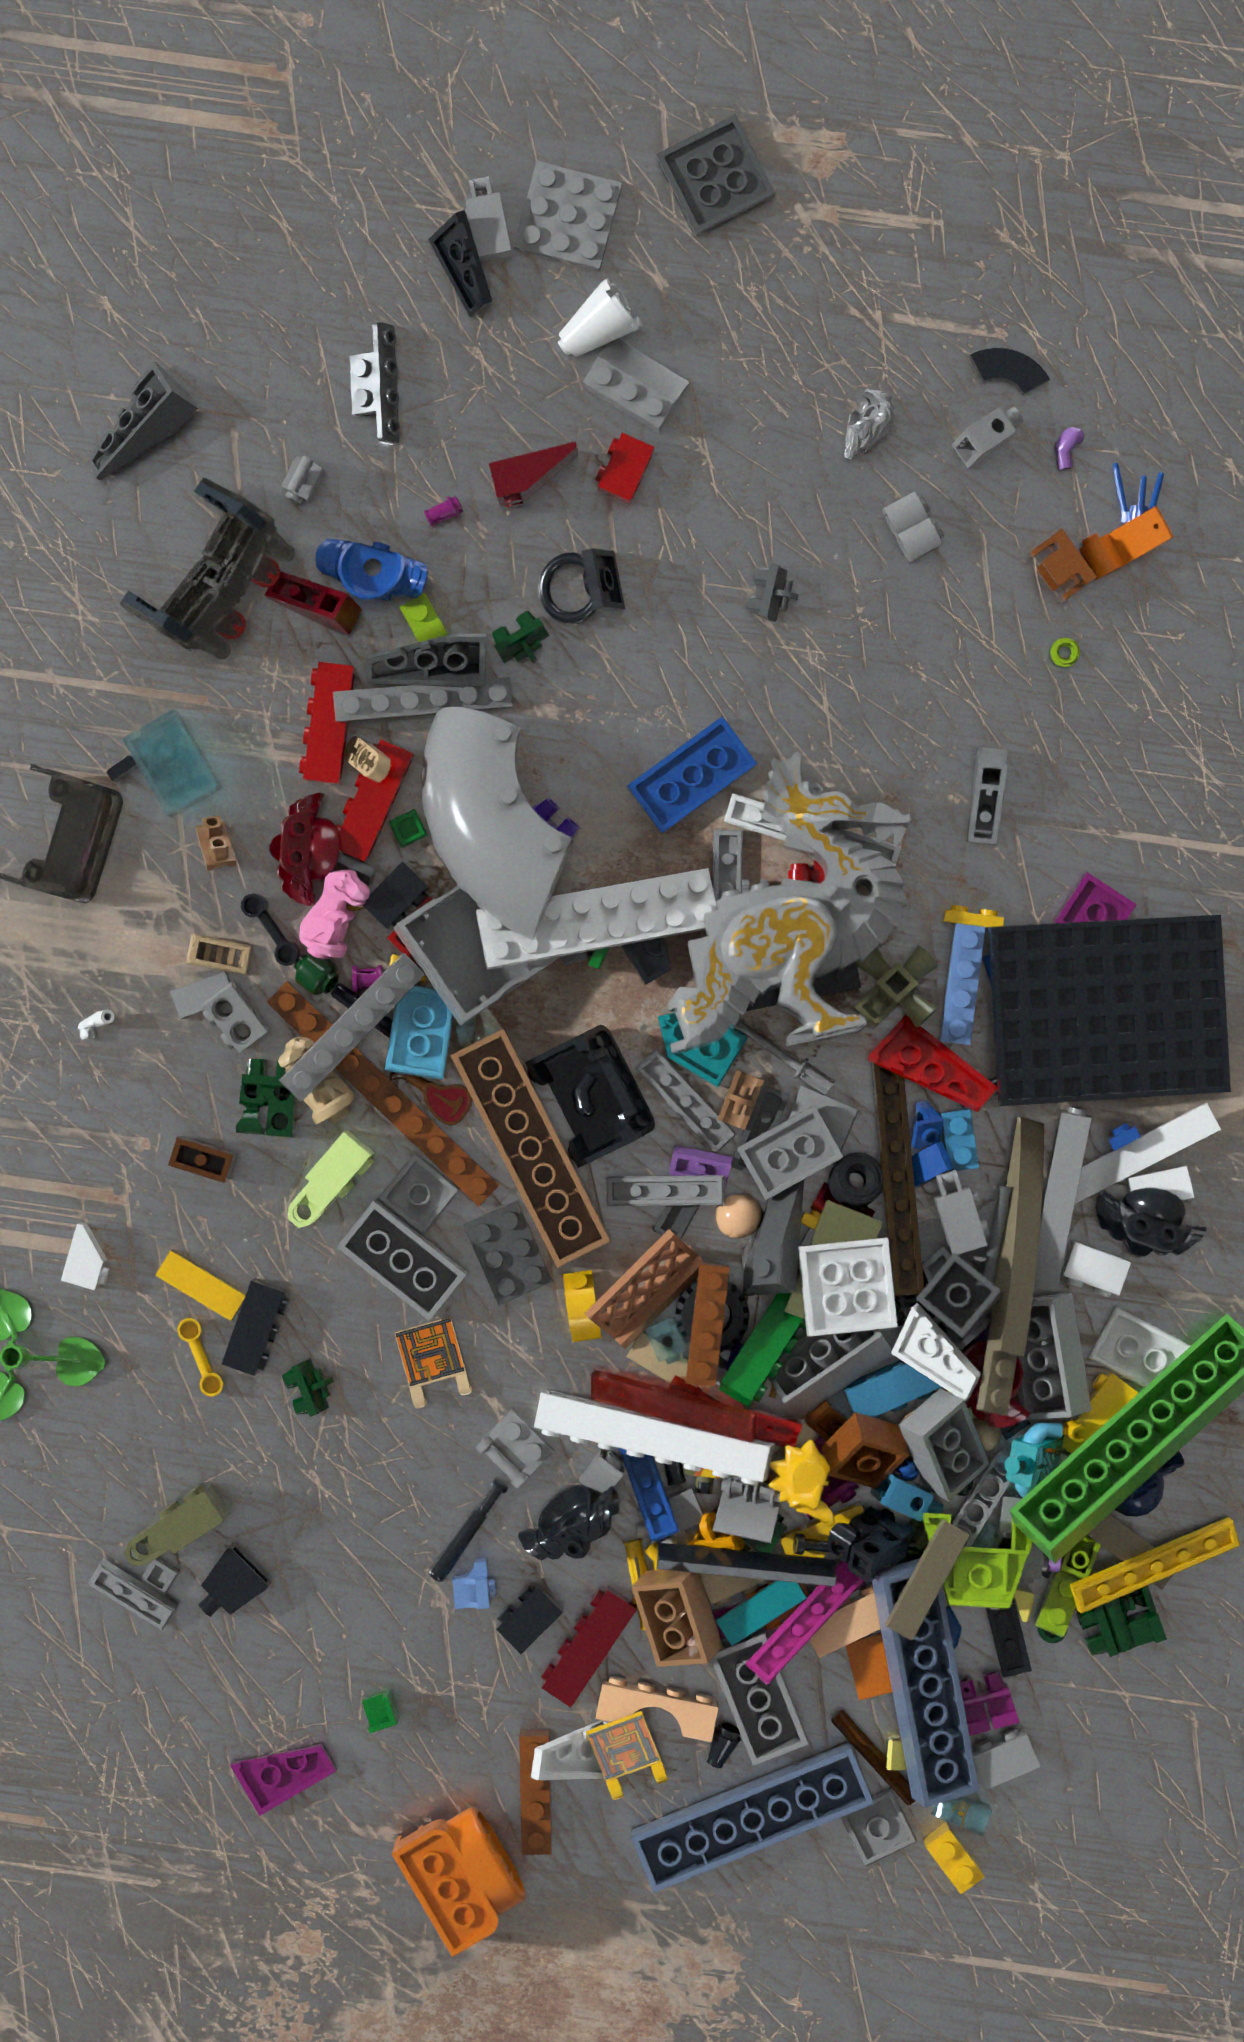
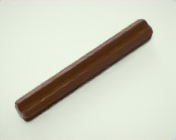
M843 1710L838 1711L831 1719L835 1727L906 1805L909 1806L914 1803L915 1800L911 1796L909 1782L898 1770H887V1758Z

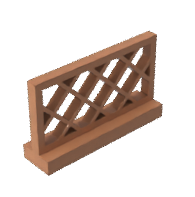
M668 1229L584 1314L613 1337L620 1346L626 1349L698 1277L699 1263L705 1261L692 1247ZM671 1243L670 1249L663 1251ZM666 1260V1264L659 1267L660 1261ZM648 1265H650L648 1271L642 1272ZM645 1281V1285L638 1288V1284ZM627 1286H629L627 1292L621 1293ZM624 1302V1306L617 1309V1305ZM608 1307L606 1313L600 1314L605 1308Z

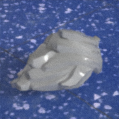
M870 389L864 391L862 395L863 403L849 415L844 453L846 459L852 460L854 455H858L860 452L866 453L879 439L889 433L891 425L894 423V407L890 400L892 398L891 394Z

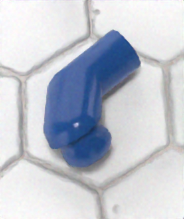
M905 1459L894 1470L900 1472L901 1477L906 1481H912L919 1476V1470L916 1468L914 1461Z

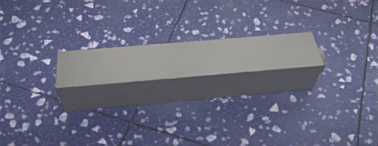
M1069 1106L1068 1111L1062 1110L1040 1220L1034 1288L1052 1292L1058 1291L1092 1115L1086 1114V1109Z

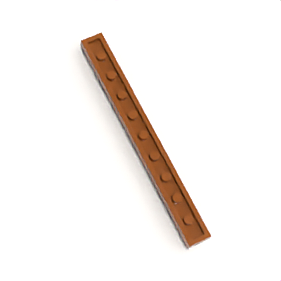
M288 981L267 1001L302 1037L310 1038L315 1043L333 1025ZM356 1046L335 1067L344 1078L476 1205L480 1206L499 1186L477 1162Z

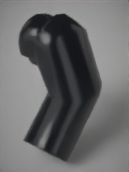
M588 1072L584 1073L572 1091L574 1109L579 1115L584 1117L592 1116L596 1110L595 1105L590 1100L589 1092L598 1079Z

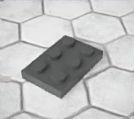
M518 1201L463 1224L498 1306L553 1282Z

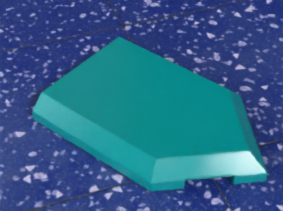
M676 1013L658 1016L667 1057L714 1086L719 1087L748 1037L736 1029L729 1028L726 1034L713 1044L691 1051L672 1053L670 1044L684 1039Z

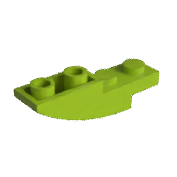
M1086 1535L1062 1557L1059 1573L1053 1572L1044 1594V1602L1035 1626L1060 1637L1065 1636L1076 1607L1069 1584L1090 1575L1101 1546L1090 1536Z

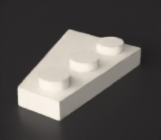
M918 1303L915 1304L906 1319L891 1354L966 1401L970 1398L981 1373Z

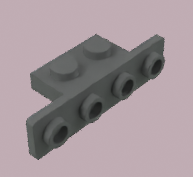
M374 322L372 324L374 352L350 356L352 415L376 414L378 441L394 444L399 443L400 423L398 421L399 395L397 392L396 376L398 367L395 354L396 334L393 325Z

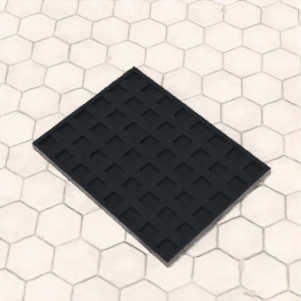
M1221 915L988 927L998 1106L1231 1092Z

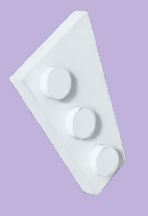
M599 1720L536 1747L531 1778L536 1780L604 1778L586 1731L610 1722Z

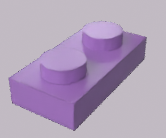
M675 1145L668 1175H724L726 1187L733 1157Z

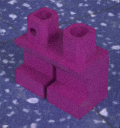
M998 1670L983 1674L986 1689L975 1691L972 1678L959 1680L969 1736L991 1730L984 1707L985 1702L994 1729L1020 1723L1007 1684H1004Z

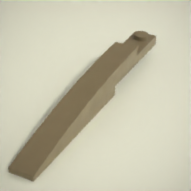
M1017 1117L1006 1187L1012 1189L993 1284L1003 1292V1295L993 1306L976 1409L1005 1416L1008 1415L1017 1357L1025 1356L1035 1284L1042 1205L1044 1123L1023 1117Z

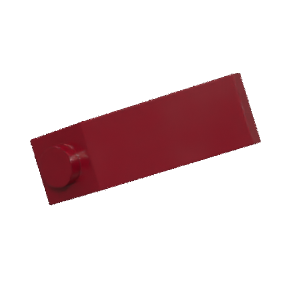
M280 571L278 581L273 586L268 587L264 595L266 598L325 627L348 635L351 633L362 611V608L349 594Z

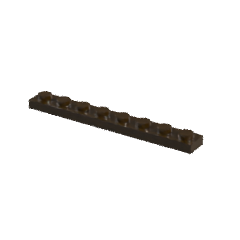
M871 1062L894 1297L919 1295L924 1290L905 1080L904 1077Z

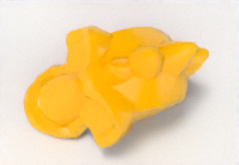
M809 1440L801 1448L786 1445L785 1460L770 1463L771 1469L778 1476L769 1483V1487L779 1491L780 1502L787 1501L791 1508L796 1509V1512L809 1514L823 1523H827L828 1527H834L835 1520L832 1510L828 1508L825 1502L820 1500L824 1485L828 1486L829 1483L826 1481V1478L830 1471V1466L825 1457L818 1452L813 1440Z

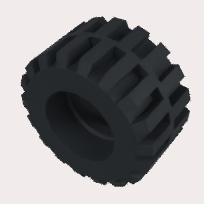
M697 1280L681 1293L675 1310L678 1331L684 1341L689 1344ZM728 1282L726 1295L730 1319L728 1324L722 1329L720 1353L725 1349L733 1348L735 1342H740L749 1326L750 1313L745 1296L742 1295V1291L735 1284Z

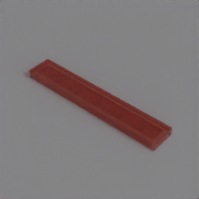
M597 1369L591 1374V1399L749 1443H753L757 1438L756 1412Z

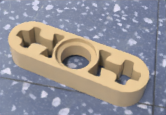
M358 736L352 737L346 745L344 759L361 774L376 782H381L386 777L391 761L384 753L370 742Z

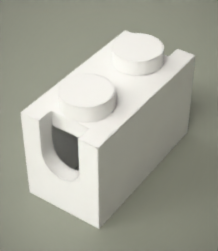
M1072 1240L1061 1274L1067 1277L1065 1282L1082 1288L1085 1283L1095 1287L1094 1293L1110 1298L1112 1293L1120 1295L1131 1262Z

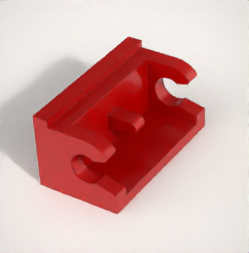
M744 1406L736 1434L775 1443V1446L785 1448L786 1445L796 1447L802 1423L791 1418Z

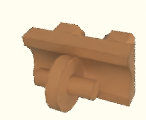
M218 815L203 818V825L196 826V835L206 870L210 871L223 866H236V859L225 821L221 822Z
M736 1070L717 1120L745 1130L764 1080Z

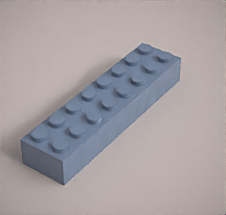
M918 1558L880 1569L876 1572L872 1585L911 1796L923 1807H929L979 1792V1786L942 1587L913 1640L884 1625L920 1560Z
M847 1742L631 1830V1839L652 1891L655 1893L874 1804L852 1746L850 1742Z

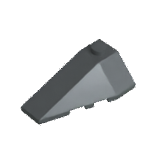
M156 362L136 382L131 390L134 397L126 409L120 408L116 415L119 419L114 430L105 433L87 462L96 479L102 480L178 431L185 422L192 418L197 410V406L189 393Z
M454 633L366 656V684L485 686L486 634Z
M804 1179L769 1198L745 1264L742 1295L753 1296L796 1292Z

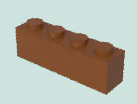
M699 1263L685 1379L686 1384L716 1386L730 1271L729 1265Z
M550 1729L520 1730L522 1855L552 1854L551 1780L531 1778L535 1748L550 1742Z

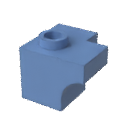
M488 1557L476 1558L474 1568L470 1572L453 1576L455 1609L490 1608L492 1597H497L495 1579L490 1580Z

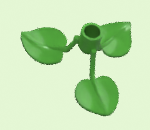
M0 1288V1341L8 1339L11 1335L12 1339L7 1342L8 1346H5L0 1352V1362L10 1376L8 1377L5 1373L0 1372V1421L15 1415L25 1401V1389L20 1384L14 1383L16 1376L13 1369H21L29 1361L58 1362L56 1366L57 1376L64 1384L82 1386L94 1379L105 1368L106 1364L103 1354L98 1347L81 1337H69L62 1340L58 1346L59 1356L30 1355L24 1346L16 1345L15 1343L18 1339L17 1332L25 1331L31 1323L32 1309L24 1297Z

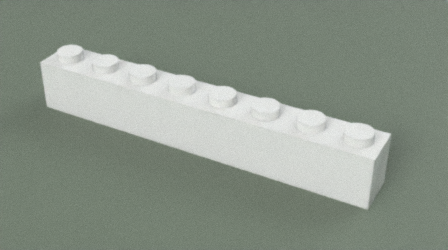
M548 1389L540 1394L534 1424L535 1428L542 1429V1434L547 1436L559 1437V1434L570 1436V1441L587 1444L589 1440L599 1443L598 1447L605 1450L614 1451L618 1447L626 1449V1454L630 1456L644 1457V1454L655 1456V1461L659 1463L672 1464L673 1461L684 1463L683 1467L688 1470L701 1471V1468L713 1470L712 1475L730 1478V1475L741 1477V1482L751 1485H758L759 1482H764L768 1478L775 1443Z

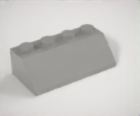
M878 1329L818 1336H807L806 1330L796 1337L799 1340L790 1354L786 1352L780 1359L783 1365L775 1378L769 1376L768 1380L798 1421L818 1407L825 1399L828 1400L893 1355L891 1354L892 1348Z

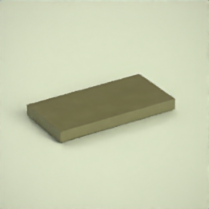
M826 1200L810 1245L877 1239L883 1222ZM799 1272L796 1292L791 1293L784 1312L805 1320L801 1272Z

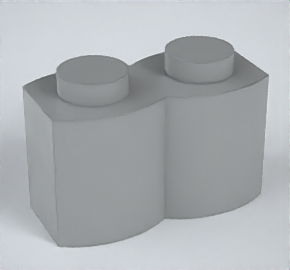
M916 492L905 496L882 510L909 563L940 547L943 544L941 538L944 537L937 521L932 523L927 515L930 507L923 495L918 497Z

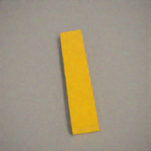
M1230 1517L1224 1518L1069 1584L1077 1610L1082 1614L1241 1546L1234 1522Z

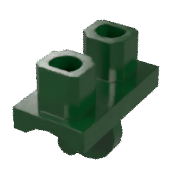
M525 611L516 618L521 628L518 631L510 634L506 626H501L492 632L496 643L494 647L504 663L514 657L519 662L527 656L532 663L537 661L533 652L543 647L540 641L549 636L540 618L536 619L529 611Z
M311 1358L292 1366L291 1370L282 1375L284 1384L288 1389L296 1386L299 1387L302 1396L294 1399L292 1404L297 1415L309 1414L311 1417L329 1408L326 1398L331 1395L327 1385L334 1382L333 1376L324 1378L320 1368L314 1369Z

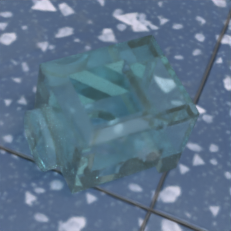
M674 1317L645 1329L659 1362L666 1360L668 1365L684 1358L682 1352L686 1351L687 1348L678 1331ZM666 1336H670L673 1339V1345L670 1348H666L662 1344V1339Z

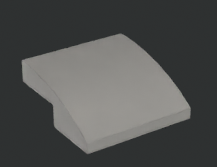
M801 1085L786 1120L815 1105L839 1150L842 1152L859 1110Z

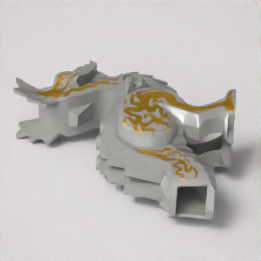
M795 752L788 761L773 759L771 761L772 771L768 773L770 780L765 782L766 790L762 794L766 803L763 806L764 812L761 818L764 821L782 827L786 834L783 848L806 854L818 862L825 874L824 881L820 884L784 878L779 886L769 887V883L766 882L753 885L749 892L740 894L739 889L722 893L721 899L717 900V911L704 914L707 937L688 941V949L697 988L679 987L671 1001L667 1003L668 1011L676 1013L684 1037L683 1040L670 1044L672 1053L691 1051L717 1042L726 1034L729 1028L734 1029L739 1018L744 1017L748 1005H754L758 994L763 996L769 989L773 990L778 987L777 1009L792 1015L802 1025V1027L788 1035L786 1047L861 1032L864 1026H866L867 1020L861 1015L842 1014L828 1005L814 992L813 980L837 969L841 971L856 961L862 964L877 946L882 947L892 929L898 930L902 910L908 905V901L902 889L904 882L895 870L896 864L882 857L880 851L862 848V843L845 839L844 833L835 829L862 828L863 836L865 837L876 830L875 841L877 844L893 835V844L898 846L907 826L914 819V812L911 811L908 815H902L898 809L893 810L884 803L856 805L842 792L832 791L823 793L820 784L809 781L802 782L800 776V752ZM858 885L866 886L870 894L867 896L859 895L855 887Z

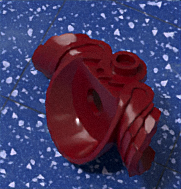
M320 792L299 799L288 807V816L282 820L280 825L281 833L275 836L269 844L271 856L280 862L277 868V875L282 881L281 890L297 903L306 906H314L316 904L312 882L322 881L332 872L338 860L340 850V836L335 824L327 818H316L325 795Z
M988 1340L980 1341L973 1345L970 1342L960 1351L981 1375L970 1398L965 1401L967 1408L971 1407L975 1417L986 1421L993 1428L1012 1427L1025 1421L1031 1413L1013 1398L1021 1388L1023 1379L1022 1363L1018 1357L1008 1415H997L976 1410Z

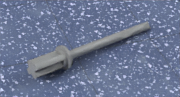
M740 1020L737 1021L735 1025L737 1030L797 1071L793 1078L799 1077L823 1095L828 1093L835 1081L809 1064V1059L806 1058L803 1063H800Z

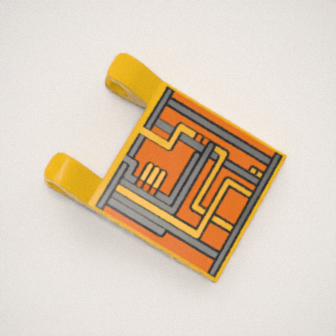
M642 1711L586 1731L613 1800L624 1797L622 1785L618 1777L651 1766L657 1784L668 1781L665 1766L660 1758Z

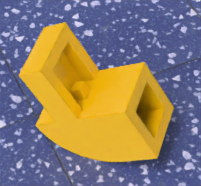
M592 1270L563 1274L565 1301L572 1342L602 1338L601 1328L584 1314L596 1302Z

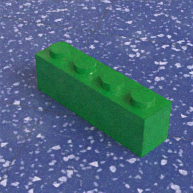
M791 1293L776 1294L720 1382V1391L750 1408L754 1401L757 1403L761 1401L768 1389L764 1384L769 1376L772 1378L777 1376L783 1365L780 1362L785 1352L790 1354L799 1340L795 1337L799 1329H806V1320L784 1312Z

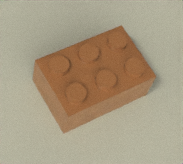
M662 1569L646 1571L631 1586L657 1667L706 1664L723 1648L700 1573Z

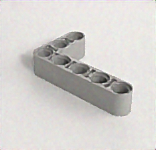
M1009 1449L1000 1450L993 1455L989 1462L990 1465L985 1468L951 1523L970 1534L964 1547H971L1010 1484V1481L1006 1479L1007 1471L1001 1470L998 1466V1459L1001 1455H1010L1011 1450ZM988 1479L994 1480L998 1485L997 1493L991 1497L986 1496L982 1490L983 1483ZM973 1504L980 1506L982 1509V1517L976 1522L970 1521L967 1517V1509Z

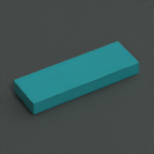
M775 1581L717 1618L716 1622L731 1646L805 1600L807 1596L798 1583Z

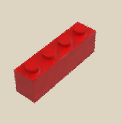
M318 661V668L312 669L311 685L315 686L314 698L309 697L307 704V715H311L310 727L305 726L303 734V744H307L306 756H301L299 773L304 774L303 779L305 781L341 785L349 721H335L333 692L354 689L356 673L354 666Z
M380 739L378 745L375 743L373 745L390 758L391 765L386 777L381 782H376L359 773L355 782V787L358 788L354 799L349 797L343 809V814L346 815L342 826L339 824L336 826L340 836L339 851L366 863L371 856L415 757L413 753Z

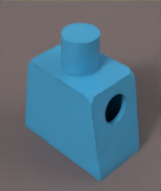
M894 1471L876 1489L872 1488L870 1491L881 1504L920 1522L923 1520V1513L941 1514L944 1507L942 1503L933 1500L934 1494L925 1489L924 1486L914 1481H906L900 1474Z

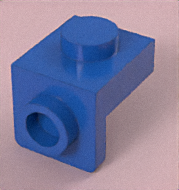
M927 1100L916 1102L912 1146L915 1149L931 1146L941 1140L944 1119Z
M1127 1123L1121 1124L1112 1129V1135L1108 1136L1114 1151L1141 1138L1135 1123L1129 1126Z

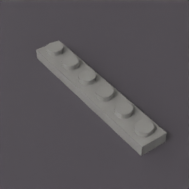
M510 677L485 679V686L408 685L333 692L336 722L436 714L437 711L446 707H462L473 710L513 707Z
M402 953L279 1081L299 1101H303L412 989L425 973L405 953Z

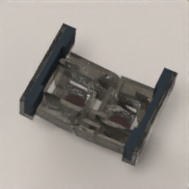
M203 477L194 492L221 510L223 515L201 553L203 555L201 560L193 566L160 610H157L129 590L119 606L188 651L190 649H200L219 659H226L231 653V647L214 631L226 639L240 637L246 628V621L244 616L233 609V607L240 602L251 581L265 588L273 586L280 576L279 565L274 560L268 558L265 553L276 557L282 562H290L295 556V551L276 532L277 528L274 524L276 520L242 496Z

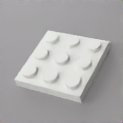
M888 1238L798 1247L807 1336L897 1327Z

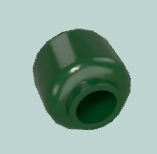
M303 954L294 965V969H296L295 981L313 995L328 994L338 982V968L330 959H320L311 954L307 956Z

